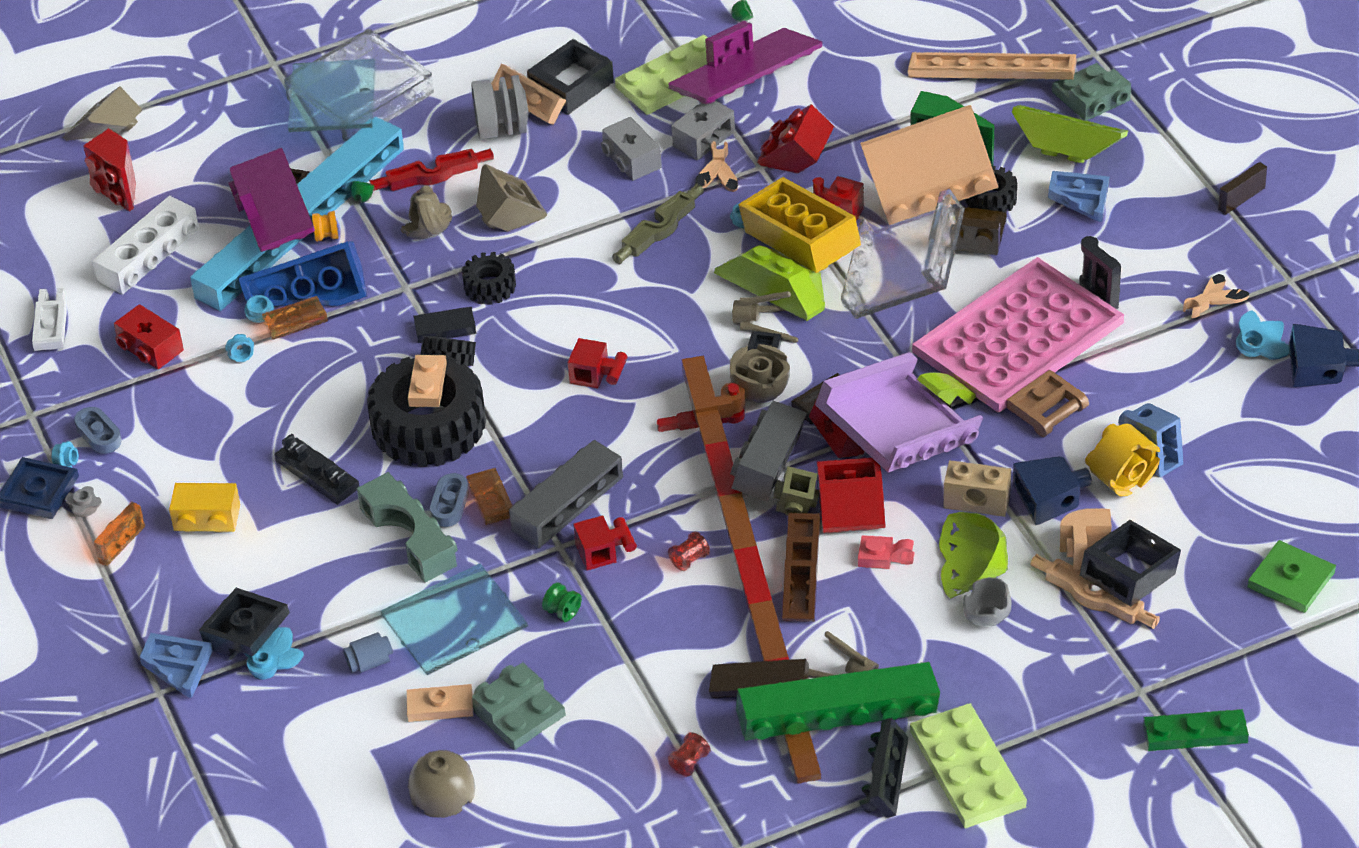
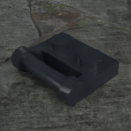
M1086 236L1081 240L1083 267L1082 275L1079 277V285L1115 309H1118L1121 264L1116 258L1111 257L1099 247L1097 238Z

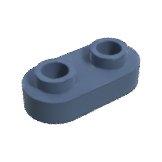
M86 407L77 412L74 417L77 432L94 451L107 454L114 452L120 447L122 439L119 428L101 409Z
M457 473L447 474L437 482L430 505L431 517H434L441 527L453 526L462 518L469 495L468 481L463 475Z

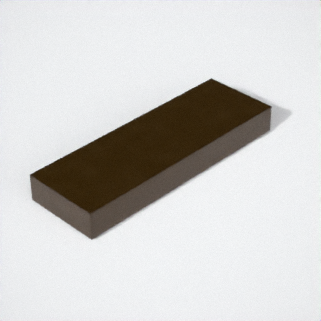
M807 659L713 664L709 694L711 698L737 697L738 689L808 679L809 663Z

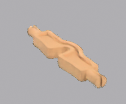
M1035 554L1032 558L1030 565L1045 572L1046 581L1071 593L1072 597L1082 606L1096 611H1106L1129 624H1134L1138 620L1152 629L1158 625L1160 617L1144 610L1143 601L1139 600L1130 607L1102 589L1091 591L1094 584L1079 576L1080 570H1073V565L1058 558L1051 562L1038 554Z

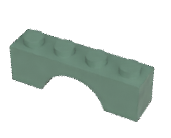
M387 472L357 488L360 510L375 527L398 526L412 533L410 539L405 543L408 564L424 583L457 566L455 553L458 549L455 541L450 535L446 536L441 531L434 517L429 518L418 499L411 498L402 481H396Z

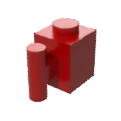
M837 176L830 188L824 187L823 178L816 177L813 179V193L854 215L857 221L864 210V183Z
M578 338L567 362L569 384L598 389L603 376L607 375L606 382L615 385L619 380L628 356L620 351L617 352L614 359L608 358L606 342Z
M603 515L573 523L575 545L587 571L616 563L615 546L623 545L626 552H632L637 548L623 517H618L613 521L614 529H609Z

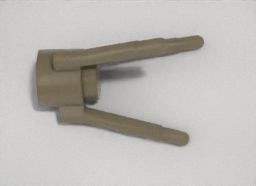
M789 291L734 300L732 318L734 324H740V330L781 334L782 340L798 342L797 337L752 324L753 321H758L759 312L786 311L777 305L759 306L756 303L790 297L791 293Z
M826 631L824 633L833 646L850 657L845 667L846 673L879 669V664L861 655L831 632ZM813 669L808 671V676L816 678L835 675Z

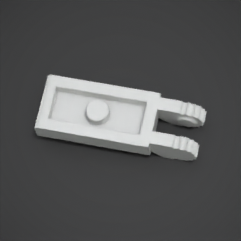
M64 287L57 288L56 300L49 301L47 289L39 290L38 302L35 304L32 338L34 351L64 349L67 313L66 290Z

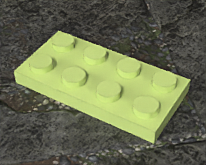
M702 35L615 78V87L646 115L684 97L678 92L670 90L668 83L707 64L705 43L707 37Z
M971 703L910 723V732L964 828L1027 807V799Z

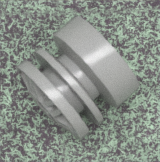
M518 75L511 76L512 89H507L505 77H500L498 91H493L489 79L471 82L479 140L498 137L499 124L503 123L508 135H513L512 122H517L519 134L527 132L526 125L529 117L527 99Z

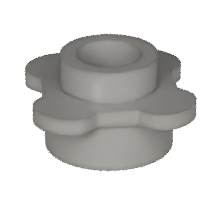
M85 486L74 493L68 494L65 498L66 503L71 504L73 513L80 517L92 515L102 503L101 498L95 496L94 488L91 486Z

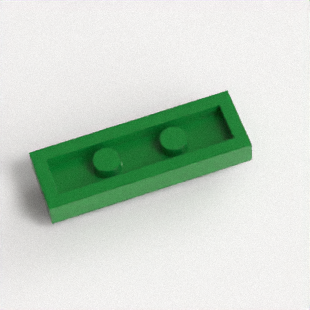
M1243 709L1149 716L1143 719L1148 751L1248 743L1249 733Z

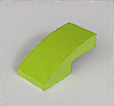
M925 373L917 378L920 383L949 405L957 396L969 405L976 398L975 393L948 374Z

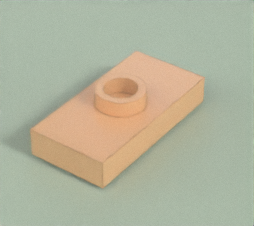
M472 684L406 689L408 722L474 716Z

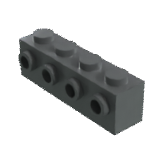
M774 400L767 411L761 410L756 425L752 427L748 442H744L739 458L736 457L730 475L735 476L732 489L740 491L746 496H753L767 502L776 480L781 475L800 437L807 415L806 412Z
M596 440L579 449L575 456L564 465L559 466L552 475L542 483L537 484L522 500L517 501L509 509L512 532L537 548L543 546L623 478L622 457Z

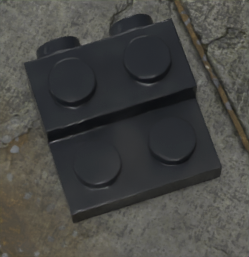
M236 587L222 601L211 617L204 622L199 632L203 642L211 643L213 651L231 656L235 651L254 656L290 612L285 603Z

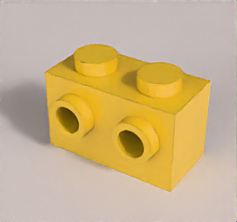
M175 483L169 508L173 530L186 532H235L241 505L237 484Z

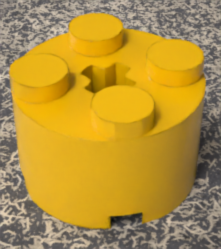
M1110 424L1102 432V439L1095 449L1086 456L1085 464L1089 466L1092 474L1117 495L1128 496L1132 494L1129 489L1135 485H1138L1140 488L1143 487L1154 475L1160 459L1156 456V452H1160V448L1131 424L1119 426Z

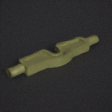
M695 184L686 193L679 191L668 201L657 207L654 216L660 223L642 220L632 232L622 239V248L612 255L613 260L618 264H622L630 255L638 257L654 242L661 241L673 234L678 227V222L695 208V199L704 193L703 187Z

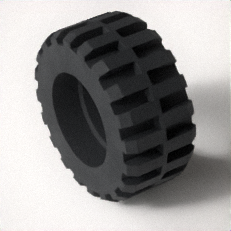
M452 357L446 359L447 365L440 406L445 408L427 415L410 414V411L419 408L409 407L408 403L415 358H403L401 363H393L386 368L385 373L381 372L368 391L367 407L371 433L376 441V445L381 451L386 452V455L395 461L400 459L401 463L409 466L412 463L417 464L419 467H427V464L439 466L444 465L447 460L451 459L453 462L459 459L461 453L467 454L474 447V443L477 444L486 426L483 390L478 376L464 363L460 365V361Z

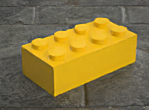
M781 177L738 204L747 234L815 273L826 269L830 264L848 255L852 250L861 245L854 215L784 177Z

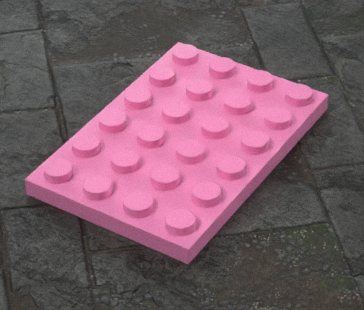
M1036 257L912 344V353L939 372L957 379L975 393L976 398L1000 413L1007 408V399L1048 370L1057 372L1124 323V314L1039 257Z

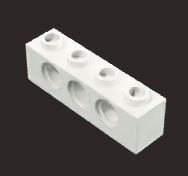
M169 195L92 260L97 282L123 295L199 230L195 208Z

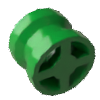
M556 582L545 593L542 609L549 614L556 613L560 620L568 622L577 614L581 606L582 597L580 593L567 591L565 585Z

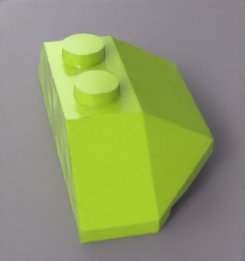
M1018 105L1012 109L1013 116L1033 147L1040 148V153L1044 155L1057 156L1058 153L1068 155L1067 159L1073 162L1084 163L1085 160L1097 156L1128 135V130L1024 105Z
M758 245L731 258L714 269V274L757 296L789 291L791 293L790 297L769 302L806 321L825 310L821 273H815L775 249Z

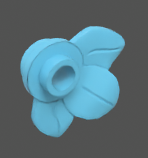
M1253 310L1242 315L1239 320L1240 333L1236 338V347L1243 355L1248 357L1262 355L1272 360L1281 359L1289 355V345L1280 341L1284 330V323L1282 321L1261 322Z
M278 627L254 656L245 654L248 657L247 668L255 678L269 679L276 674L278 669H290L301 661L304 653L299 649L291 648L293 635L290 628Z

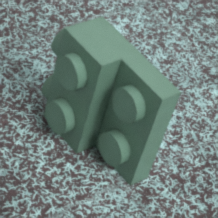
M1095 63L1075 72L1073 80L1060 79L1052 83V92L1078 116L1088 121L1130 101L1131 83L1115 69L1107 72L1098 63Z
M523 662L516 667L513 665L506 666L501 671L497 680L491 684L487 682L481 683L477 686L472 696L474 713L514 750L566 716L565 707L544 689L543 680Z

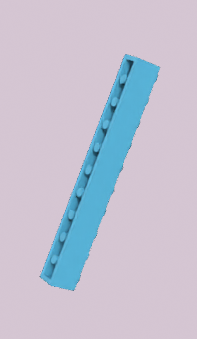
M375 116L297 184L312 223L313 213L327 215L329 211H335L351 197L352 181L367 183L404 150L401 128ZM251 225L248 226L190 277L194 298L219 311L223 310L243 292L238 278L270 268L302 239H294L281 244L277 249L261 252Z

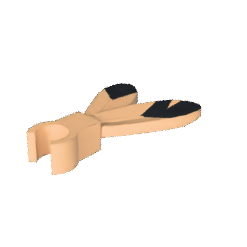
M713 141L711 144L713 160L698 174L695 184L701 185L704 189L718 176L725 189L735 192L738 189V180L727 163H725V158L728 156V143L725 141L723 149H716V142Z
M1217 274L1209 280L1203 294L1194 298H1187L1184 301L1183 312H1186L1187 309H1192L1191 318H1197L1200 316V313L1209 309V304L1240 303L1247 300L1250 293L1241 289L1223 290L1226 283L1225 276Z

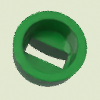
M739 0L733 5L731 14L736 21L742 22L754 18L753 12L746 0Z
M352 181L351 196L353 199L358 201L361 197L362 203L367 202L372 197L374 185Z

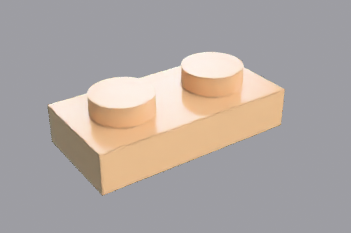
M415 355L408 394L409 407H440L447 365L446 355Z

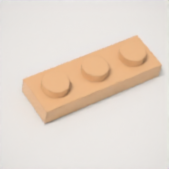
M501 63L491 83L493 90H499L500 77H505L507 89H512L511 76L518 75L526 93L528 111L547 123L554 125L566 100L508 65Z

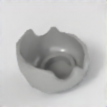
M992 577L975 581L972 593L969 596L964 595L963 611L966 619L977 626L993 627L1002 622L1009 615L1012 608L1008 584L1002 579Z

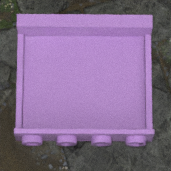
M911 352L825 380L815 403L822 412L887 472L906 468L918 461L927 460L932 456L949 452L965 444H971L978 437V429L983 420V417L979 415L964 421L938 396L920 383L917 377L912 374L918 359Z

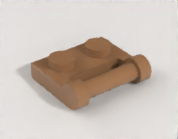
M1048 370L1007 399V408L1033 426L1035 432L1041 437L1051 433L1054 426L1075 411H1082L1089 406V400L1083 392L1052 370ZM1064 398L1069 400V402L1046 418L1041 415Z

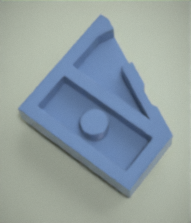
M1052 171L1048 198L1089 218L1102 222L1109 188V176Z
M150 633L140 654V661L143 667L186 697L192 698L213 650L209 642Z

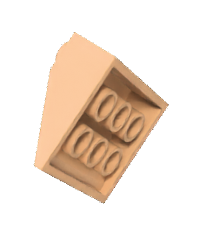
M971 105L860 143L889 225L999 188Z

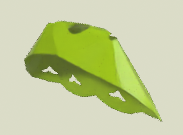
M969 512L948 514L942 528L939 548L946 559L941 570V581L945 594L951 599L972 590L973 583L977 580L988 577L996 578L1006 573V569L1008 570L1006 535L988 517ZM953 523H955L959 530L951 535L950 533L954 529ZM949 543H952L957 547H955L954 550L951 551L950 549L952 546ZM954 569L959 576L951 579L953 576L952 570ZM954 589L962 591L959 594H957V591H954Z

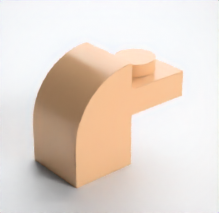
M1080 509L1067 514L1061 520L1060 552H1066L1067 557H1073V570H1081L1086 549L1111 533L1110 509Z

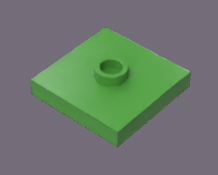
M1278 540L1249 578L1248 588L1306 613L1334 575L1336 565Z

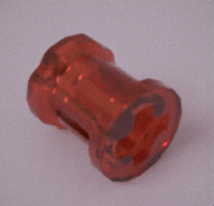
M693 531L688 535V539L679 546L673 545L670 547L668 555L673 565L680 571L685 572L690 568L692 562L699 557L705 558L710 554V546L702 535Z
M689 732L684 737V743L681 747L669 754L668 763L677 773L689 777L695 771L694 766L702 757L708 756L711 752L710 745L699 734Z

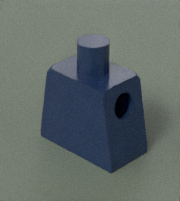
M1293 324L1288 343L1293 387L1338 384L1342 381L1345 366L1359 367V349L1344 348L1343 333L1340 331Z
M1060 456L1013 464V486L1035 525L1042 524L1079 506L1080 488L1092 485V478L1088 468L1085 467L1071 471L1066 460Z

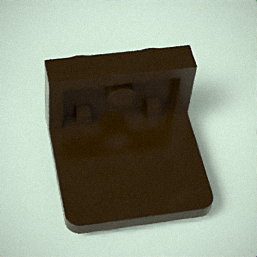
M952 206L948 215H942L940 222V248L998 255L1007 221V214L1001 211Z

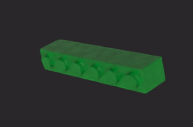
M930 662L741 688L737 692L736 713L744 740H762L773 736L796 735L807 731L863 725L891 717L893 720L903 717L926 716L931 713H937L940 690Z

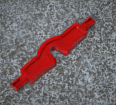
M491 148L475 153L473 149H466L438 155L435 159L436 167L434 169H428L421 161H416L402 167L385 171L386 176L369 180V183L374 185V191L387 187L391 191L414 185H434L446 181L452 175L475 170L478 168V163L494 160V155Z

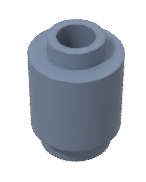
M376 632L350 642L348 647L343 648V653L350 671L353 673L359 670L362 673L390 662L389 655L393 654V649L388 637H381L380 633Z

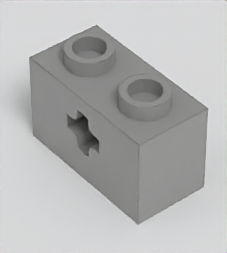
M716 100L710 104L700 103L696 105L690 112L671 125L673 147L698 161L711 151L713 141L716 142L717 146L735 132L734 110Z
M631 116L602 129L603 141L601 142V148L603 153L607 157H611L617 164L618 169L622 173L625 172L633 181L662 168L660 146Z

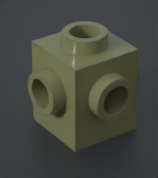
M787 466L782 481L776 480L772 496V498L778 499L775 511L782 512L788 516V513H808L810 507L815 508L819 497V490L815 489L818 473Z

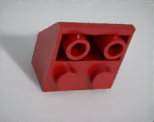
M812 104L802 110L798 108L786 120H778L772 125L769 130L771 133L769 138L760 148L762 152L757 163L764 167L800 173L817 163L834 125Z
M108 128L83 145L86 156L85 163L90 174L89 182L95 192L103 194L115 205H120L130 212L134 209L136 179L128 141Z
M873 458L817 462V488L819 490L823 533L886 528L881 467Z

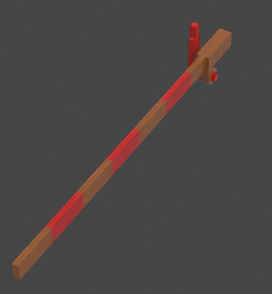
M704 355L681 359L682 373L693 410L680 412L677 416L657 419V430L664 432L675 429L682 431L699 428L763 661L789 660L742 492L732 489L735 476L730 475L734 463L722 423L736 424L745 418V389L735 382L727 383L721 389V396L715 397ZM810 731L801 732L796 735H784L797 784L820 780L821 770Z

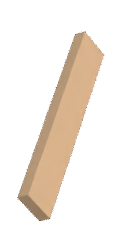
M912 52L908 66V77L1073 80L1077 59L1076 54Z

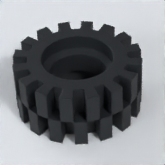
M992 166L999 187L993 190L997 192H984L967 198L965 201L968 203L969 208L1006 213V209L1008 211L1013 210V205L1016 206L1017 178L1012 176L1013 173L1010 170L1005 173V168L1000 167L999 170H996V166Z
M483 252L480 258L474 255L472 256V261L467 260L465 262V266L462 268L463 285L466 296H470V300L473 302L477 299L479 304H483L484 300L487 301L488 305L493 304L492 300L501 303L502 297L508 299L510 298V293L513 294L515 292V268L509 257L505 259V255L501 253L496 257V252H491L490 256H486V252ZM485 277H496L490 280L483 279Z
M423 336L420 354L446 355V359L450 357L460 361V365L464 363L467 366H473L476 342Z

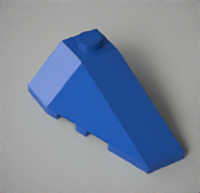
M346 241L238 278L246 303L253 296L263 295L273 303V306H341L367 297L363 269L353 241Z

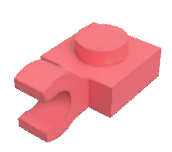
M862 535L858 553V567L890 569L891 562L906 565L913 564L915 555L912 552L914 541L901 539L894 544L893 537Z

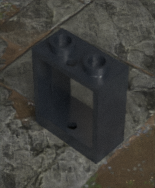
M571 39L527 70L528 78L566 100L561 111L567 115L614 82L612 61L575 39ZM574 63L589 71L570 85L555 78Z
M1128 520L1084 551L1079 576L1131 607L1176 574L1181 549L1136 522ZM1127 551L1149 564L1150 567L1140 574L1115 558Z

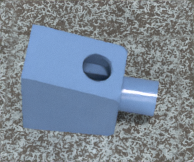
M1150 403L1144 404L1133 411L1125 410L1121 413L1118 419L1119 425L1131 424L1160 448V452H1156L1160 462L1154 473L1161 478L1184 464L1180 417Z

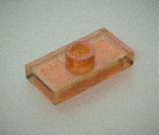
M317 296L262 314L263 323L272 340L328 322L327 314Z
M496 468L466 476L468 487L485 525L510 518L509 509L513 505Z
M131 501L113 521L108 523L105 530L93 541L98 563L108 566L143 530L145 524L139 504Z

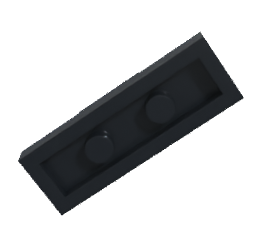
M292 433L282 440L283 448L274 453L276 462L337 505L360 487L359 480L341 469L319 451L314 450L304 441L297 437L295 438Z
M892 717L882 720L880 732H875L870 736V739L876 745L875 747L868 748L869 754L874 758L871 765L872 781L871 784H866L861 789L868 798L859 801V805L866 812H873L878 809L885 818H890L897 814L909 739Z

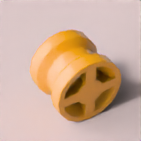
M329 211L327 215L312 214L316 242L322 241L323 238L327 237L339 239L335 211Z

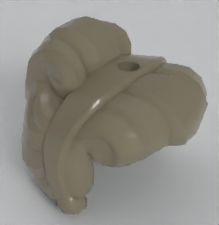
M425 185L411 196L409 219L411 222L402 226L401 232L406 233L410 238L418 240L438 235L444 232L450 225L452 220L451 208L446 203H440L432 188Z

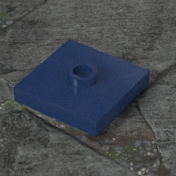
M22 457L0 491V508L53 519L78 479V470Z

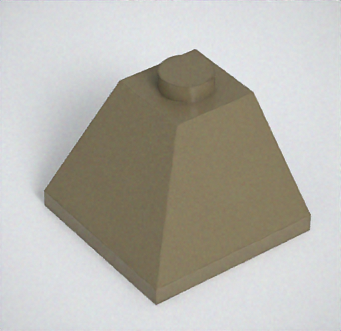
M119 86L94 104L63 138L66 141L95 138L108 128L116 133H119L121 130L127 133L138 123L136 117L143 110Z
M484 164L482 166L476 207L483 216L481 218L488 227L492 229L498 227L508 232L545 219L548 215L524 180L490 165Z

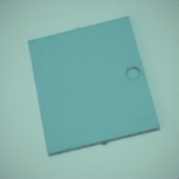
M375 59L293 63L288 131L304 132L373 128Z
M481 563L381 610L382 617L400 639L401 645L406 647L426 675H430L528 627L526 620Z

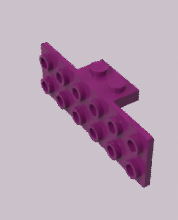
M742 21L705 39L707 64L669 82V89L678 92L682 96L696 99L700 103L710 104L726 94L735 92L736 89L746 84H752L756 79L764 75L772 74L775 70L792 64L803 56L811 55L813 51L822 48V41L788 28H781L753 42L752 23Z
M283 148L230 167L233 181L228 182L239 212L243 210L246 212L261 252L277 249L281 244L294 239H303L315 231Z

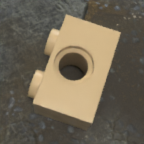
M949 460L944 480V508L1005 517L1011 493V468Z

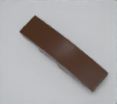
M788 513L783 621L815 622L820 514Z

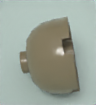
M757 345V349L748 350V346L742 347L730 359V380L745 389V400L756 403L774 400L783 393L788 384L790 363L788 364L785 353L776 347Z
M436 750L420 757L410 770L408 789L412 805L415 808L417 805L420 809L424 810L425 815L430 817L445 818L456 815L462 811V806L467 804L468 801L471 803L474 799L476 786L470 765L459 754L449 750Z

